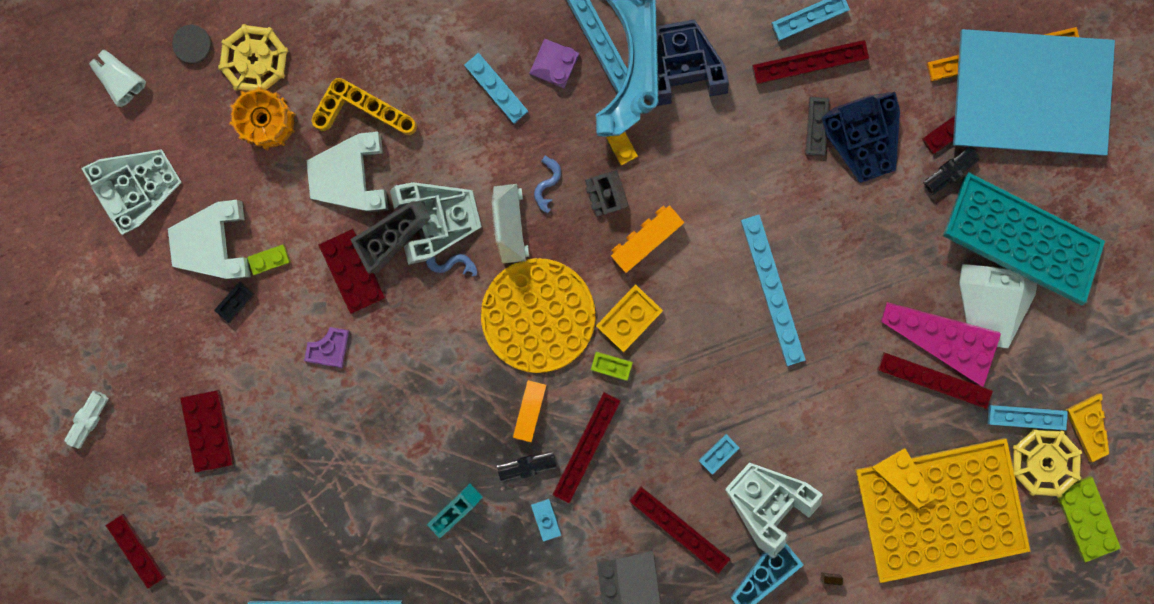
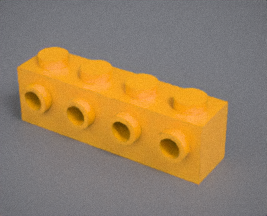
M663 205L655 212L657 216L652 221L648 218L640 225L642 229L638 233L633 231L626 237L628 241L623 246L619 243L611 250L613 252L611 255L612 259L624 273H627L685 223L670 205L667 208Z

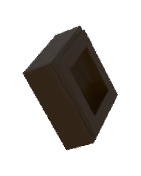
M821 572L820 579L824 584L842 586L844 578L839 574Z

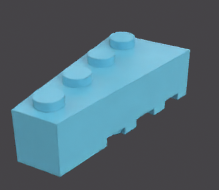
M787 543L774 559L763 552L732 593L731 599L735 604H756L804 564Z

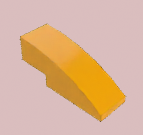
M527 381L513 438L532 442L546 388L545 384Z

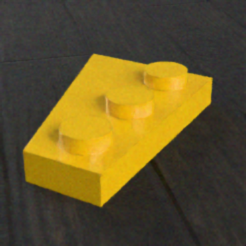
M1101 393L1065 409L1068 411V417L1089 462H1094L1109 454L1107 431L1104 429L1103 418H1105L1104 411H1102L1101 401L1103 399Z
M905 448L872 466L884 480L898 490L916 508H920L935 499Z

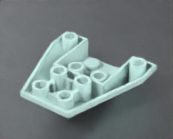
M162 149L99 159L81 168L93 192L121 235L139 227L181 184V180Z
M962 264L959 285L966 323L1000 332L1001 336L997 347L1009 348L1036 295L1037 283L1011 270Z

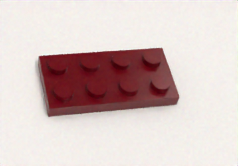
M354 229L318 244L350 314L386 298L375 273L367 272L351 241L352 238L357 236Z
M220 390L181 397L180 401L195 473L234 465Z

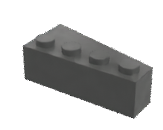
M411 201L351 239L368 273H379L431 219L422 201Z

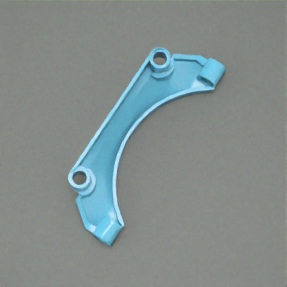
M606 0L614 9L623 25L629 55L627 73L620 91L608 106L596 114L597 136H620L640 120V113H649L658 103L656 0ZM643 99H648L651 106L646 105Z

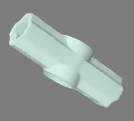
M95 390L92 391L84 407L76 413L73 419L74 424L64 440L66 444L77 449L81 448L89 432L97 426L100 420L99 415L109 399L106 395Z

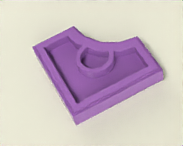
M330 327L323 339L317 342H307L304 361L343 368L350 330Z

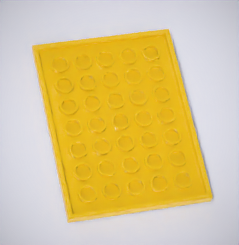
M1006 438L912 457L911 459L935 498L920 508L912 505L898 490L884 480L872 466L855 469L876 572L880 583L1031 552Z

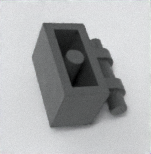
M618 170L585 180L587 186L585 189L590 195L591 207L595 211L596 217L603 215V212L607 214L629 206Z

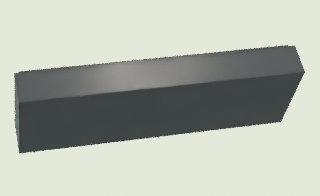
M809 97L805 155H826L827 136L821 117L828 113L829 98Z

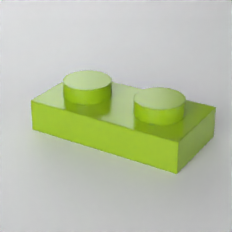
M284 244L247 257L253 275L291 263Z
M596 351L591 370L628 381L633 362Z

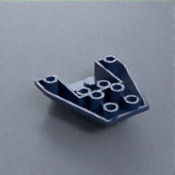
M896 92L869 95L834 107L821 117L826 136L859 183L896 171L900 108Z

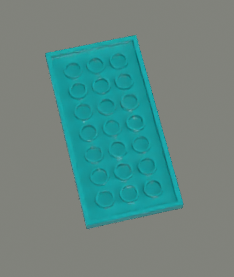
M969 172L964 177L943 233V237L1081 306L1087 301L1105 244L1104 240Z

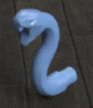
M545 155L541 162L553 171V176L537 185L534 191V198L538 207L543 212L549 213L551 209H548L547 204L552 199H543L542 192L545 188L551 187L559 181L561 167L557 161Z
M463 254L450 257L444 265H438L435 261V256L426 261L428 268L437 273L446 272L455 263L463 262L465 264L463 274L470 271L473 273L472 276L478 275L474 262Z

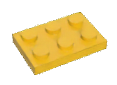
M635 284L596 327L624 352L663 310Z

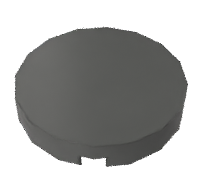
M186 25L177 30L173 36L172 46L178 58L184 62L195 64L202 62L208 57L212 42L208 33L201 27Z

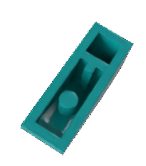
M469 483L427 526L441 538L471 511L483 496Z

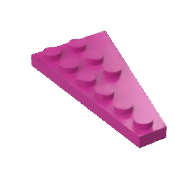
M886 302L881 322L984 387L1001 336L1000 332Z

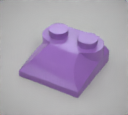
M544 39L529 74L565 89L580 53L570 47Z

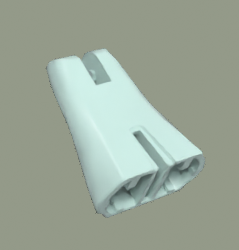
M103 49L98 56L105 64L102 65L96 59H93L89 65L116 106H125L134 97L130 92L138 94L145 87L146 81Z

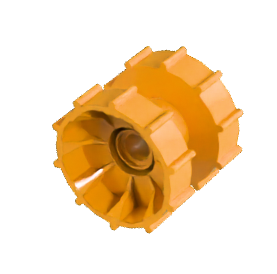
M260 86L255 90L241 91L242 95L236 100L234 105H230L232 108V121L229 123L234 126L240 135L239 139L243 141L248 140L247 143L251 145L254 143L267 151L271 147L285 146L284 142L290 137L292 132H296L293 130L294 116L296 114L286 104L287 100L283 97L280 99L278 93L272 94ZM266 114L267 121L261 124L259 119L261 115Z

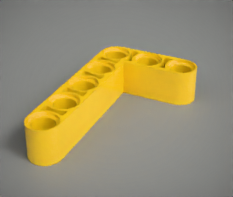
M336 78L331 82L311 119L313 126L321 131L329 130L346 101L405 135H412L417 130V124L413 118L342 78ZM339 84H345L343 92L336 91ZM356 93H361V100L354 102L353 96ZM331 100H335V107L333 109H328L327 103ZM373 102L379 104L376 111H370L369 107ZM395 112V118L392 121H388L386 119L387 113ZM320 117L326 118V123L323 126L318 125ZM406 121L412 122V127L409 130L403 129V124Z

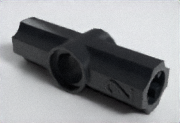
M968 147L954 159L952 158L940 166L936 173L923 182L924 187L932 195H935L946 185L959 179L967 169L980 160L978 154L971 147Z
M553 451L537 456L529 455L516 459L517 461L497 465L501 482L519 477L527 478L537 475L539 472L557 468Z

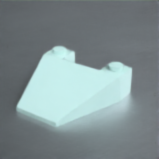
M379 132L357 134L307 160L310 199L367 212L389 210L387 191L384 189L366 191L363 155L383 153L381 134Z
M415 182L397 185L390 190L394 209L402 208L411 201H422L431 218L419 230L421 240L408 242L404 246L408 265L429 260L481 228L472 190Z
M517 184L494 186L492 202L496 238L503 264L526 261V257H529L528 245L524 246L519 208V200H523L522 188H518Z
M240 200L216 202L168 228L172 267L225 279L251 277L247 258L228 259L224 229L225 222L244 220L243 202Z
M748 463L725 489L757 546L773 559L786 545L787 535L776 526L793 507L810 518L821 505L823 496L822 493L806 482L752 463Z

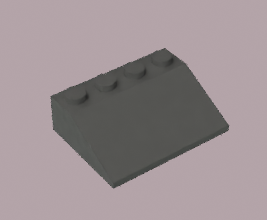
M653 550L596 558L602 604H660Z

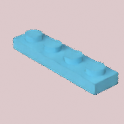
M823 0L776 20L771 25L778 41H781L848 12L850 8L846 0Z
M477 53L464 64L513 124L528 113L525 106L480 53Z
M989 405L988 424L1066 430L1068 411Z

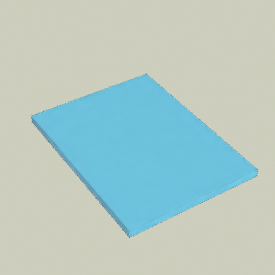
M960 30L953 146L1099 156L1108 155L1115 40Z

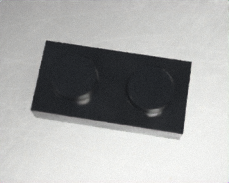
M239 282L214 311L226 322L230 323L255 294L242 282Z

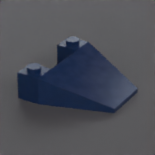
M695 19L657 26L658 103L656 106L672 104L671 86L706 80L709 97L728 94L729 80L725 64Z

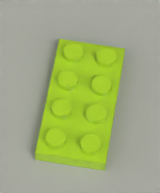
M1089 476L1077 481L1062 494V497L1058 498L1083 562L1091 561L1121 549L1093 477Z

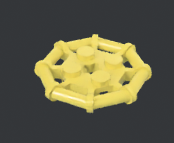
M242 24L241 28L221 41L222 51L218 68L233 85L234 90L250 91L258 89V86L267 90L281 78L284 79L286 56L289 51L275 35L273 28ZM250 34L264 36L262 40L251 39ZM245 35L246 40L244 42H241L237 47L232 45ZM269 39L277 48L276 51H271L266 43ZM231 48L235 50L233 62L228 63L229 50ZM255 54V57L258 58V61H255L254 64H251L249 57H252V55ZM275 56H279L277 70L273 68ZM236 67L241 74L239 79L235 77L230 68ZM269 72L274 73V75L262 83V78L265 74ZM246 78L256 79L257 84L244 83Z
M1033 428L1032 432L1012 448L1014 449V476L1032 496L1044 495L1060 498L1066 490L1082 478L1080 476L1082 451L1072 443L1063 430L1053 431ZM1041 437L1055 438L1053 444L1043 443ZM1035 439L1037 445L1030 451L1025 450L1024 448ZM1060 441L1068 448V450L1071 453L1066 454L1059 447ZM1022 453L1027 455V467L1021 469ZM1073 457L1072 472L1067 467L1068 458ZM1044 458H1045V459H1049V458H1050V459L1052 460V461L1050 462V464H1051V467H1050V468H1049L1048 466H1045V467L1043 466V463H1044V462H1043V459H1044ZM1029 472L1036 479L1034 485L1023 473ZM1065 474L1070 476L1060 486L1058 485L1057 481ZM1041 482H1052L1053 488H1041L1039 486Z

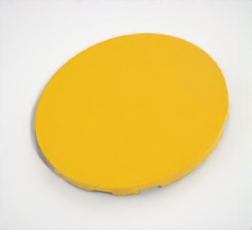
M526 259V261L510 265L494 278L483 298L481 325L487 343L502 361L525 372L545 373L558 370L570 364L586 348L595 326V306L586 283L571 268L550 259Z

